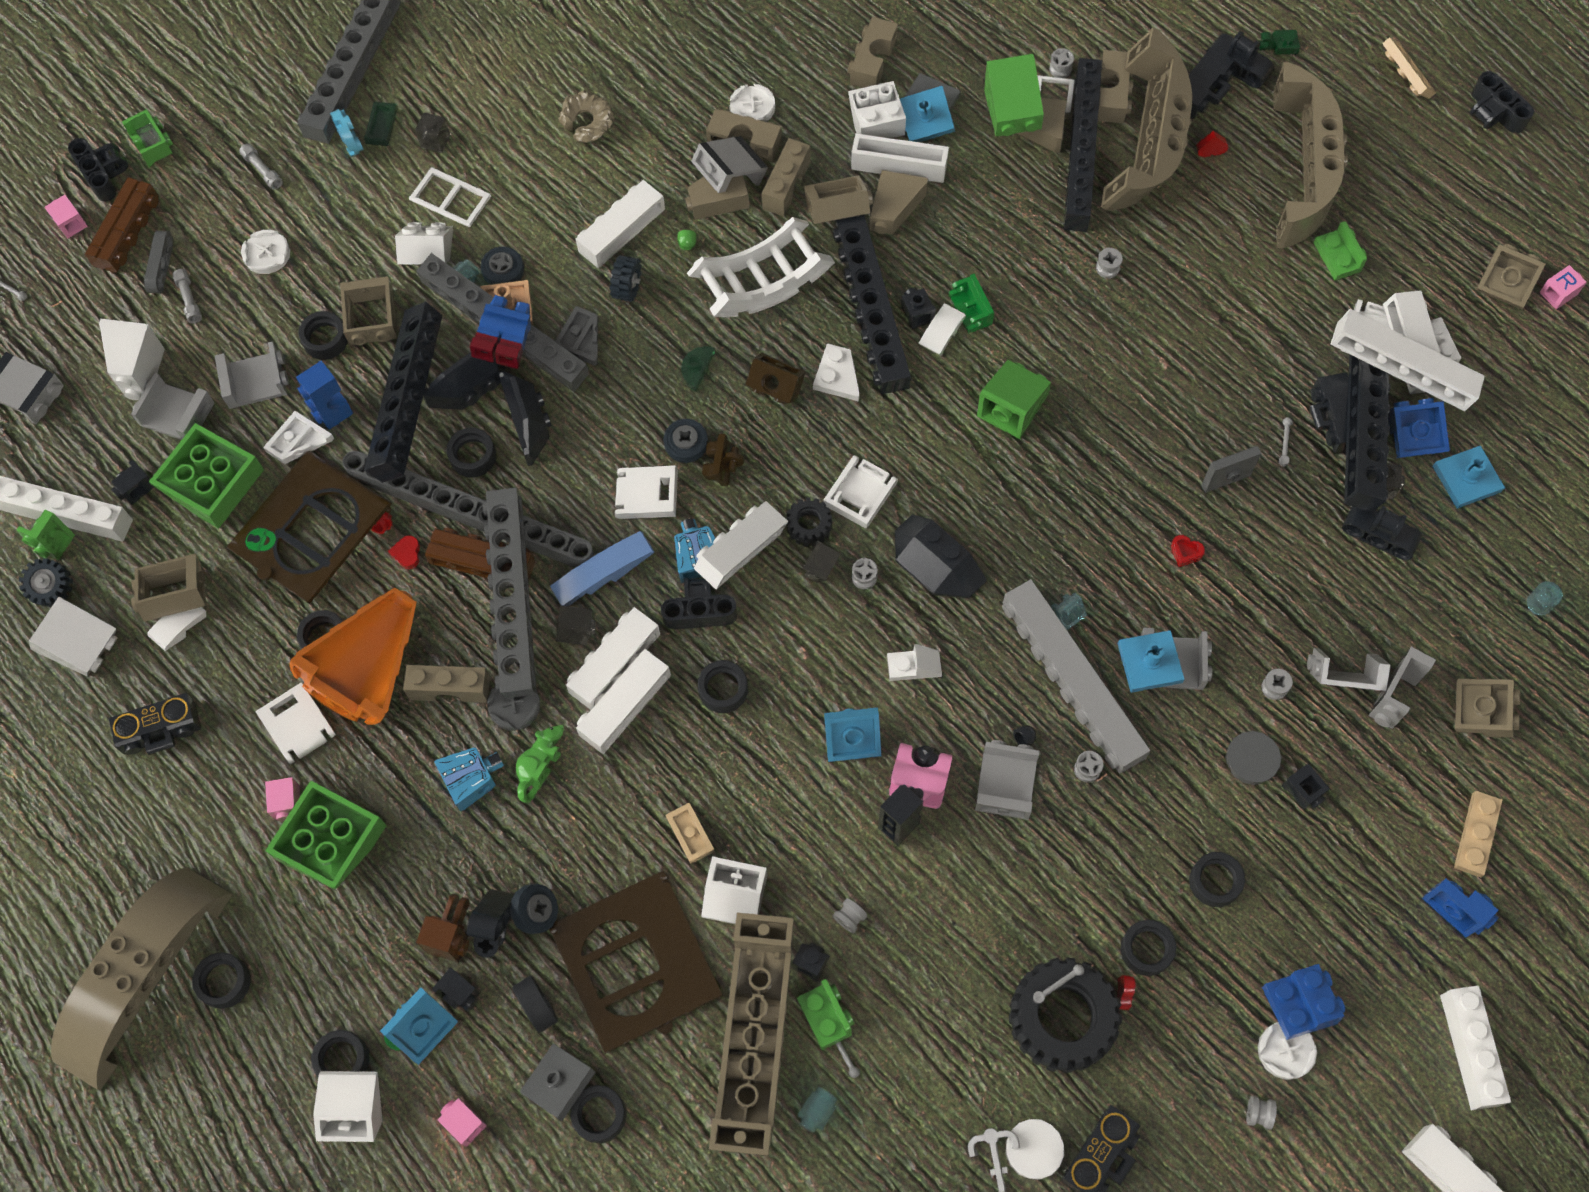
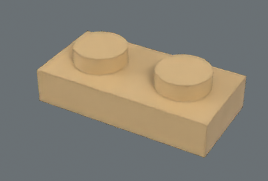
M690 803L665 815L690 864L715 852Z

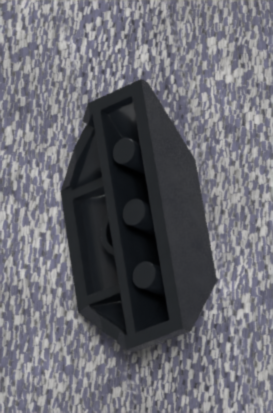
M470 352L442 372L430 384L429 388L425 389L423 399L429 408L464 410L466 407L474 405L488 391H493L498 387L499 383H501L498 371H504L505 365L497 364L496 357L494 362H489L471 357Z
M503 370L498 371L527 465L531 466L550 437L547 428L552 426L548 413H542L541 407L545 406L541 392H535L533 384Z
M912 514L895 530L896 562L931 594L969 599L987 582L986 577L972 555L933 520Z

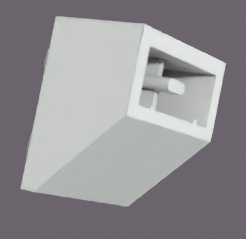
M894 81L849 91L853 122L857 134L884 138H895L905 135L906 116Z
M411 222L395 235L397 264H422L431 253L445 263L450 260L453 226H446L443 222L431 223V226H422L420 222Z
M712 856L701 917L735 924L737 912L759 915L768 876L767 868Z
M320 1071L313 1116L316 1141L374 1142L382 1123L378 1072Z

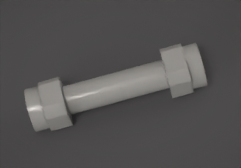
M244 144L240 148L239 153L245 161L252 163L264 176L265 183L271 189L276 190L280 188L283 180L275 170H270L258 157L257 150L251 144Z
M175 270L173 272V279L176 286L180 288L186 306L184 313L187 321L192 324L198 323L202 320L200 308L194 302L189 287L191 280L187 270Z

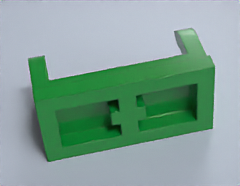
M975 274L952 284L954 289L949 291L948 295L955 309L966 314L962 323L967 333L969 334L991 326L993 324L994 311Z

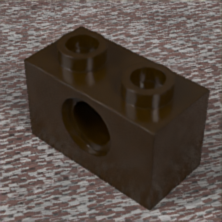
M761 353L753 358L745 385L751 387L755 393L761 395L768 394L779 403L790 404L798 398L806 371ZM772 375L778 379L779 385H775L772 382Z

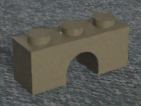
M872 17L869 25L864 26L863 40L861 43H857L855 49L856 57L854 61H850L847 73L850 74L851 85L864 88L880 83L883 75L884 59L874 55L885 54L891 56L897 41L898 23Z
M1103 50L1101 83L1109 84L1113 88H1100L1098 121L1124 123L1126 114L1131 112L1132 100H1128V95H1132L1133 81H1129V77H1133V74L1125 71L1128 52Z
M715 109L706 129L707 142L741 136L744 139L750 140V147L762 160L770 162L774 161L782 141L781 126L772 122L756 120L750 116L737 115L727 110Z
M788 138L762 191L763 210L785 216L793 200L795 182L797 179H803L811 162L809 144Z
M406 665L403 690L410 700L436 701L437 695H451L460 698L462 702L487 703L491 678L486 668Z

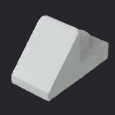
M914 644L913 651L887 653L890 681L942 677L939 650Z

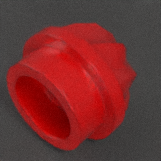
M385 512L372 527L371 531L377 534H384L390 530L393 515Z

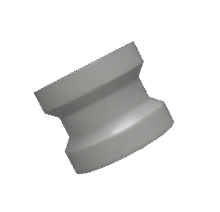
M1064 48L1057 49L1052 53L1049 67L1052 76L1066 78L1071 74L1074 61L1073 53Z
M1114 248L1103 249L1098 256L1096 264L1097 273L1101 277L1108 279L1117 276L1122 263L1121 253Z
M861 558L853 564L852 582L857 588L863 590L870 589L876 584L878 574L876 563L871 559Z
M1283 669L1271 670L1262 682L1261 689L1263 694L1271 700L1284 698L1292 687V677Z
M1094 751L1082 752L1074 765L1076 777L1083 782L1090 783L1095 781L1103 769V760Z
M848 898L843 902L842 909L833 914V918L851 933H855L857 924L860 921H864L868 916L859 905Z
M1251 1096L1246 1114L1247 1125L1255 1126L1260 1124L1265 1129L1271 1130L1276 1118V1101L1271 1099L1261 1101L1257 1096Z

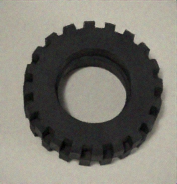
M1067 957L1065 961L1054 958L1050 959L1048 963L1044 964L1041 962L1036 965L1032 971H1028L1022 978L1010 1003L1009 1024H1012L1013 1031L1011 1033L1014 1040H1018L1021 1045L1019 1049L1024 1055L1027 1053L1032 1057L1031 1061L1038 1066L1042 1064L1046 1066V1070L1053 1072L1062 1070L1063 1073H1072L1074 1070L1082 1071L1092 1064H1096L1112 1048L1113 1043L1117 1040L1119 1035L1118 1029L1122 1023V1014H1119L1121 1003L1119 997L1115 998L1113 992L1116 989L1112 982L1107 983L1103 979L1105 974L1102 971L1098 970L1095 972L1090 968L1092 964L1083 961L1080 964L1084 967L1083 975H1076L1057 989L1072 991L1087 1003L1092 1017L1089 1030L1082 1038L1072 1042L1057 1040L1044 1030L1038 1017L1040 1004L1033 1000V995L1037 991H1044L1073 971L1074 966L1080 964L1075 962V958Z

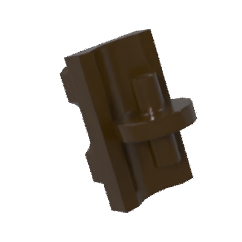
M718 434L717 441L707 442L706 454L709 458H714V463H705L702 468V475L707 480H717L721 486H728L730 472H735L736 467L742 466L745 461L744 456L738 454L739 448L727 440L726 434Z

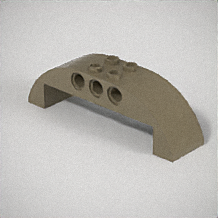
M1154 27L1127 53L1125 71L1147 80L1148 85L1134 168L1129 166L1104 187L1101 208L1105 210L1127 208L1142 200L1172 176L1178 168L1188 144L1187 133L1191 125L1190 115L1192 108V89L1189 75L1175 47L1164 34Z
M1284 62L1273 91L1274 111L1302 112L1304 202L1287 201L1276 228L1278 249L1287 248L1305 240L1321 226L1341 186L1344 168H1346L1348 162V154L1344 153L1347 134L1343 133L1342 114L1337 100L1320 79L1309 71L1290 62Z
M187 867L166 875L151 886L126 912L69 995L53 1033L51 1043L52 1061L101 1091L117 1067L107 1057L204 914L207 912L217 918L233 894Z
M737 912L733 940L735 953L715 1119L712 1118L709 1150L769 1156L788 1002L794 918Z

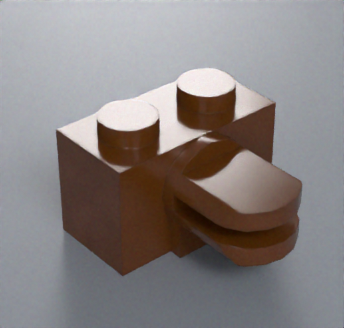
M451 894L442 918L432 915L425 917L416 943L427 954L459 963L461 956L464 957L466 955L469 940H467L468 936L463 931L464 926L462 924L469 908V899L462 897L459 900L458 895Z

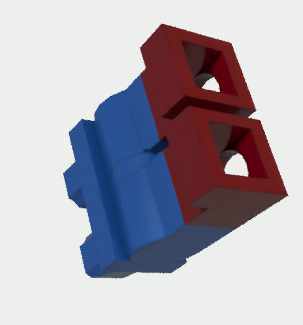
M495 295L490 304L486 303L475 337L472 338L470 344L471 357L489 362H494L496 357L497 364L518 369L531 327L530 305L524 302H517L515 310L506 309L508 300Z

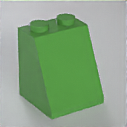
M1034 54L987 61L984 92L995 136H1010L1015 133L1033 132L1042 129L1044 113Z
M1007 360L980 392L977 417L1020 439L1048 396L1051 382L1043 375L1027 370L1022 364Z

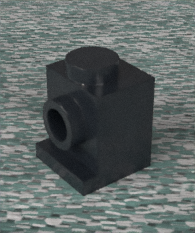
M913 287L904 293L901 299V307L911 328L915 329L931 323L935 317L936 308L932 305L925 289L918 290Z
M132 459L128 462L131 466L120 472L111 481L114 485L111 489L112 492L121 501L126 498L131 505L155 488L149 483L150 478Z
M1309 763L1288 777L1282 784L1283 789H1287L1304 810L1309 806L1315 809L1326 800L1323 795L1330 789ZM1303 788L1308 789L1309 795L1305 792Z
M802 943L792 962L793 970L818 982L830 956L824 953L825 950L814 943L809 945Z
M451 967L432 988L440 997L446 994L442 999L451 1007L456 1009L459 1005L466 1012L472 1010L477 1004V997L480 994L476 988Z

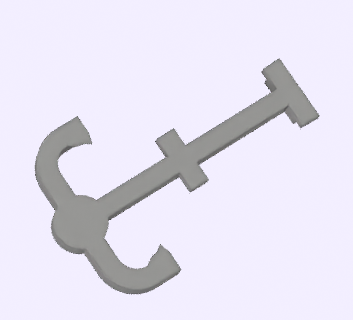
M989 1128L983 1135L974 1136L969 1141V1156L979 1155L975 1149L977 1142L986 1141L990 1144L995 1168L991 1169L990 1173L991 1176L996 1175L999 1192H1006L1003 1174L1008 1173V1168L1001 1167L997 1142L1001 1137H1009L1012 1140V1149L1020 1148L1019 1139L1012 1131L998 1132L994 1128Z

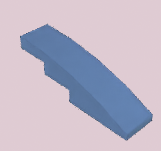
M639 531L585 561L554 582L550 587L561 606L567 608L586 593L589 595L593 594L610 580L616 582L655 551L644 533Z

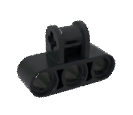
M1239 31L1234 38L1227 34H1221L1211 45L1235 59L1232 68L1235 71L1233 76L1253 88H1260L1275 70L1272 61L1258 53L1261 42L1258 40L1254 42L1244 36L1242 31Z
M1485 71L1480 75L1472 90V96L1477 103L1470 110L1469 114L1472 117L1476 116L1484 124L1483 127L1486 130L1500 122L1512 133L1523 132L1534 114L1533 107L1495 72Z
M77 138L72 140L68 145V151L88 185L100 201L112 200L116 196L117 190L111 179L125 172L129 165L127 160L120 155V148L114 143H108L93 150L86 139Z
M1383 505L1379 511L1375 510L1374 512L1351 507L1342 525V529L1346 534L1402 560H1411L1422 538L1419 530L1405 524L1407 516L1394 514L1386 510V507Z
M685 577V597L668 599L661 606V614L665 626L674 630L727 626L734 623L737 619V607L734 598L725 594L712 595L711 584L705 579L689 580L688 577ZM722 607L731 608V611L728 613L719 612ZM697 609L705 610V613L702 615L693 614ZM671 611L680 612L676 617L667 616Z
M490 889L472 911L468 921L467 935L474 937V949L479 956L484 958L494 956L499 946L504 943L507 926L512 920L510 906L514 896L513 893Z

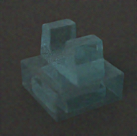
M1073 593L1071 596L1068 594L1064 595V601L1059 605L1056 603L1051 605L1052 610L1067 630L1087 616L1082 598L1076 593Z

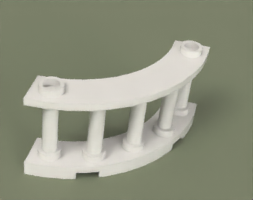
M792 217L772 236L747 250L724 257L701 256L687 274L689 277L705 279L717 298L710 308L714 316L737 317L738 312L748 311L749 314H753L789 299L800 292L798 290L800 286L809 280L811 283L816 281L835 262L830 255L813 251L801 233L809 223ZM793 239L807 258V261L795 271L781 252V249ZM773 255L786 277L770 284L757 262ZM748 267L761 288L746 292L734 273ZM725 276L735 293L724 292L715 277Z

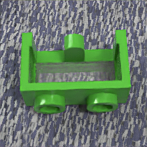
M147 109L122 121L148 167L173 153L169 147L173 143L168 134L160 132L163 129L157 116L151 117Z

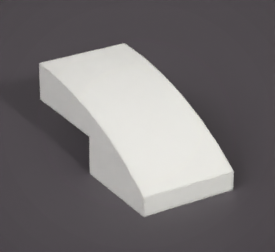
M944 303L928 326L919 344L941 356L951 337L957 333L966 314Z
M200 607L161 617L148 631V637L166 651L186 638V631L205 619L206 611Z

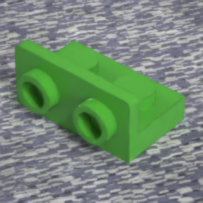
M1346 221L1341 222L1337 230L1314 239L1313 243L1335 281L1361 272L1367 260L1365 250L1358 244L1353 229L1349 228Z
M48 510L43 511L41 516L35 521L31 531L20 526L16 530L23 537L22 542L34 548V553L43 558L50 556L57 560L61 558L75 536L54 513Z
M827 979L821 981V986L797 997V1001L821 1050L852 1036L850 1026L854 1025L847 1009L842 1011L838 1001L842 1000L835 984L830 986Z

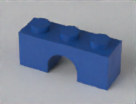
M322 361L296 377L300 384L297 390L304 398L305 404L318 424L323 422L328 430L354 414L346 399L339 392L341 388L335 377Z

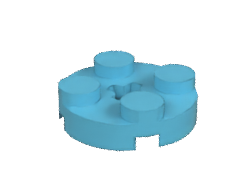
M344 109L331 112L330 115L332 116L333 123L342 142L346 144V150L352 157L359 154L363 147L354 131H350L354 127L348 115H346Z

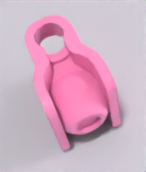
M901 743L891 776L889 795L891 796L900 785L905 784L908 788L912 786L915 789L920 788L923 790V806L933 809L939 808L945 792L952 755L941 753L936 764L928 768L920 767L913 762L912 745Z

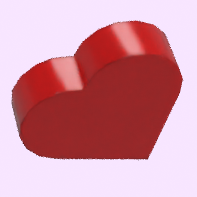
M1212 131L1197 143L1196 149L1200 157H1209L1225 153L1228 150V144L1223 136Z
M408 535L403 537L387 551L405 569H413L419 564L417 553L420 550V544L414 536Z
M1185 535L1176 536L1171 543V551L1178 567L1198 562L1205 553L1202 543L1191 541Z
M1122 975L1118 978L1117 997H1119L1121 1003L1120 1010L1128 1011L1131 1008L1136 987V981L1133 976Z

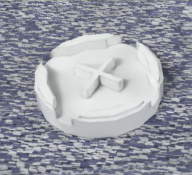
M754 84V86L743 85L736 89L730 97V111L737 115L750 116L756 120L767 122L775 112L773 93L760 84Z
M260 230L250 235V239L247 242L245 240L242 245L241 255L245 265L251 271L258 274H270L285 266L289 260L290 248L286 238L277 231Z
M1276 1022L1267 1027L1260 1036L1258 1054L1260 1061L1268 1072L1275 1077L1290 1080L1298 1079L1311 1070L1316 1062L1317 1048L1310 1033L1286 1040L1279 1023Z
M1028 1119L1018 1123L1011 1130L1017 1135L1020 1148L1012 1149V1140L1008 1137L1006 1141V1157L1010 1166L1018 1175L1028 1179L1041 1180L1051 1176L1060 1167L1064 1157V1144L1059 1132L1051 1124L1039 1119Z

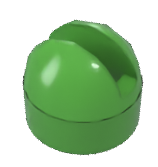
M692 230L679 231L677 234L679 247L683 250H691L696 244V233Z

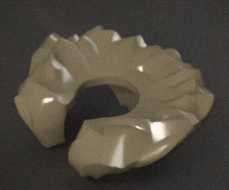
M582 90L578 94L567 95L558 119L567 131L574 130L573 123L576 117L582 112H589L594 117L593 122L587 126L578 127L573 135L577 142L588 143L598 140L612 127L614 113L611 111L612 107L608 101L604 100L603 97H598L597 94L593 95Z

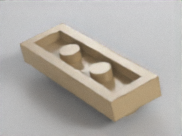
M1389 37L1383 43L1387 49L1385 52L1386 56L1390 61L1398 64L1399 68L1397 71L1405 80L1409 79L1412 84L1410 89L1416 96L1419 97L1421 95L1428 99L1431 98L1436 91L1400 42Z
M1479 791L1472 793L1454 865L1455 869L1478 877L1485 875L1502 799Z

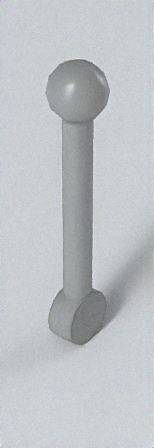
M0 281V286L17 295L19 300L24 301L27 299L25 292H19Z
M1289 417L1283 420L1285 429L1282 456L1279 458L1281 466H1287L1290 461L1287 452L1289 430L1293 421Z
M1080 964L1075 965L1073 971L1042 992H1035L1033 1000L1038 1004L1042 1003L1048 994L1076 975H1083L1084 967Z
M841 1041L836 1043L849 1068L850 1077H858L860 1070L854 1067Z

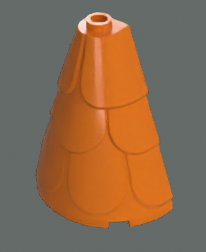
M397 588L391 589L358 609L355 615L331 628L322 637L299 650L289 663L293 676L297 679L301 677L304 681L302 687L317 701L337 714L355 722L359 718L366 719L365 723L368 725L380 723L389 709L395 680L399 675L404 647L407 646L417 602L406 591H400Z

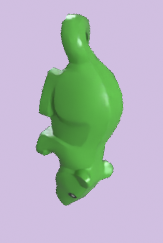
M563 725L549 727L543 731H536L535 736L537 740L533 746L517 759L516 775L520 781L517 793L520 801L530 803L551 772V769L547 768L549 762H556L561 755L558 752L559 747L554 745L563 735ZM532 785L533 788L526 795V789Z

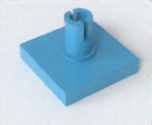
M943 86L900 98L906 116L905 128L909 141L922 142L955 132Z
M1481 446L1436 461L1432 466L1457 509L1501 493L1505 489Z
M1171 630L1118 641L1117 644L1131 693L1184 682L1185 679Z
M878 707L858 710L849 708L844 711L824 713L828 762L881 756Z
M422 988L407 1003L402 1004V1008H398L393 1018L380 1030L386 1038L418 1065L458 1023L448 1011Z

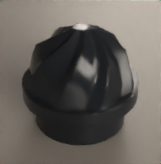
M924 745L913 752V762L920 767L928 768L936 764L939 754L935 752V748Z

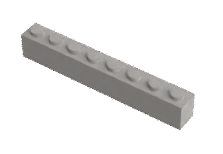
M1030 579L1004 595L1002 605L1004 613L1008 618H1013L1017 624L1016 628L1019 635L1023 639H1027L1031 644V651L1034 657L1044 663L1046 666L1045 671L1050 680L1057 682L1065 702L1072 704L1076 710L1075 715L1082 725L1085 724L1091 732L1090 737L1093 743L1103 749L1108 765L1112 769L1116 768L1118 773L1121 774L1145 760L1150 749L1033 581Z

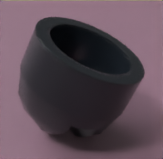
M1023 725L1013 731V736L1018 745L1030 746L1036 740V731L1029 725Z

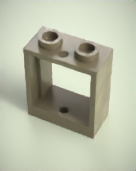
M859 175L804 186L807 209L814 224L870 213L869 205L873 204L871 190H868L867 183H863Z
M388 276L340 283L343 331L349 345H364L365 343L375 341L386 342L390 339L398 338L394 289ZM386 298L387 324L354 328L353 303Z
M196 553L135 569V580L131 581L134 591L131 603L134 612H139L144 622L206 606L205 570ZM186 580L185 589L150 597L151 589Z

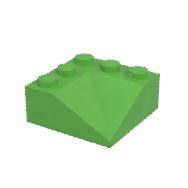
M195 423L153 475L149 483L199 518L219 529L264 469L254 455Z
M310 781L265 851L275 860L336 890L371 851L387 825L375 814Z

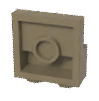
M1499 244L1485 269L1476 291L1522 310L1546 263L1541 262V259L1536 255H1524L1517 252L1518 249L1512 245Z
M1457 679L1455 731L1484 733L1485 737L1514 738V730H1520V714H1514V706L1520 705V689H1515L1514 680Z

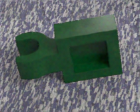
M1274 30L1273 34L1270 32H1262L1260 34L1261 40L1259 42H1261L1259 50L1261 51L1274 49L1275 55L1298 54L1300 50L1297 30Z

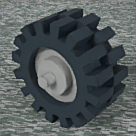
M619 255L616 258V262H614V270L612 269L610 295L614 299L632 302L634 297L636 298L641 282V260Z
M43 558V560L36 559L34 564L29 562L26 565L28 567L27 570L22 569L21 573L24 574V577H19V582L23 583V585L19 586V588L24 592L22 595L35 604L48 607L53 606L58 597L66 600L68 598L66 592L72 591V588L69 587V584L73 583V579L69 578L71 575L70 571L66 570L64 565L47 558Z

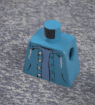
M693 518L682 521L683 533L674 536L677 567L681 583L684 582L685 577H688L689 580L702 577L694 569L698 561L696 556L706 545L710 548L716 539L709 526L698 528L696 520Z
M470 748L434 761L460 812L496 786L490 773L504 766L497 752L482 759L477 748Z

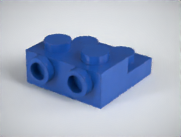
M1434 398L1418 400V405H1409V401L1393 403L1394 408H1391L1389 411L1388 422L1390 434H1394L1397 458L1450 451L1444 401L1434 402Z
M1447 878L1430 889L1422 897L1427 904L1464 937H1468L1474 932L1479 935L1485 928L1489 929L1499 918L1496 915L1498 909L1493 906V902L1488 896L1478 893L1476 890L1466 896L1463 893V889L1457 883L1449 881Z
M1319 964L1294 971L1290 976L1265 983L1262 987L1286 1040L1336 1025L1344 1017V1002L1341 997L1334 996L1330 988L1332 986L1331 976L1328 971H1322Z

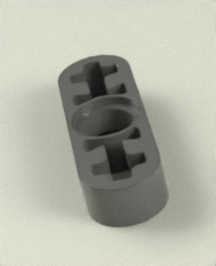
M157 230L154 233L144 277V285L148 293H162L164 290L173 248V237L170 231Z

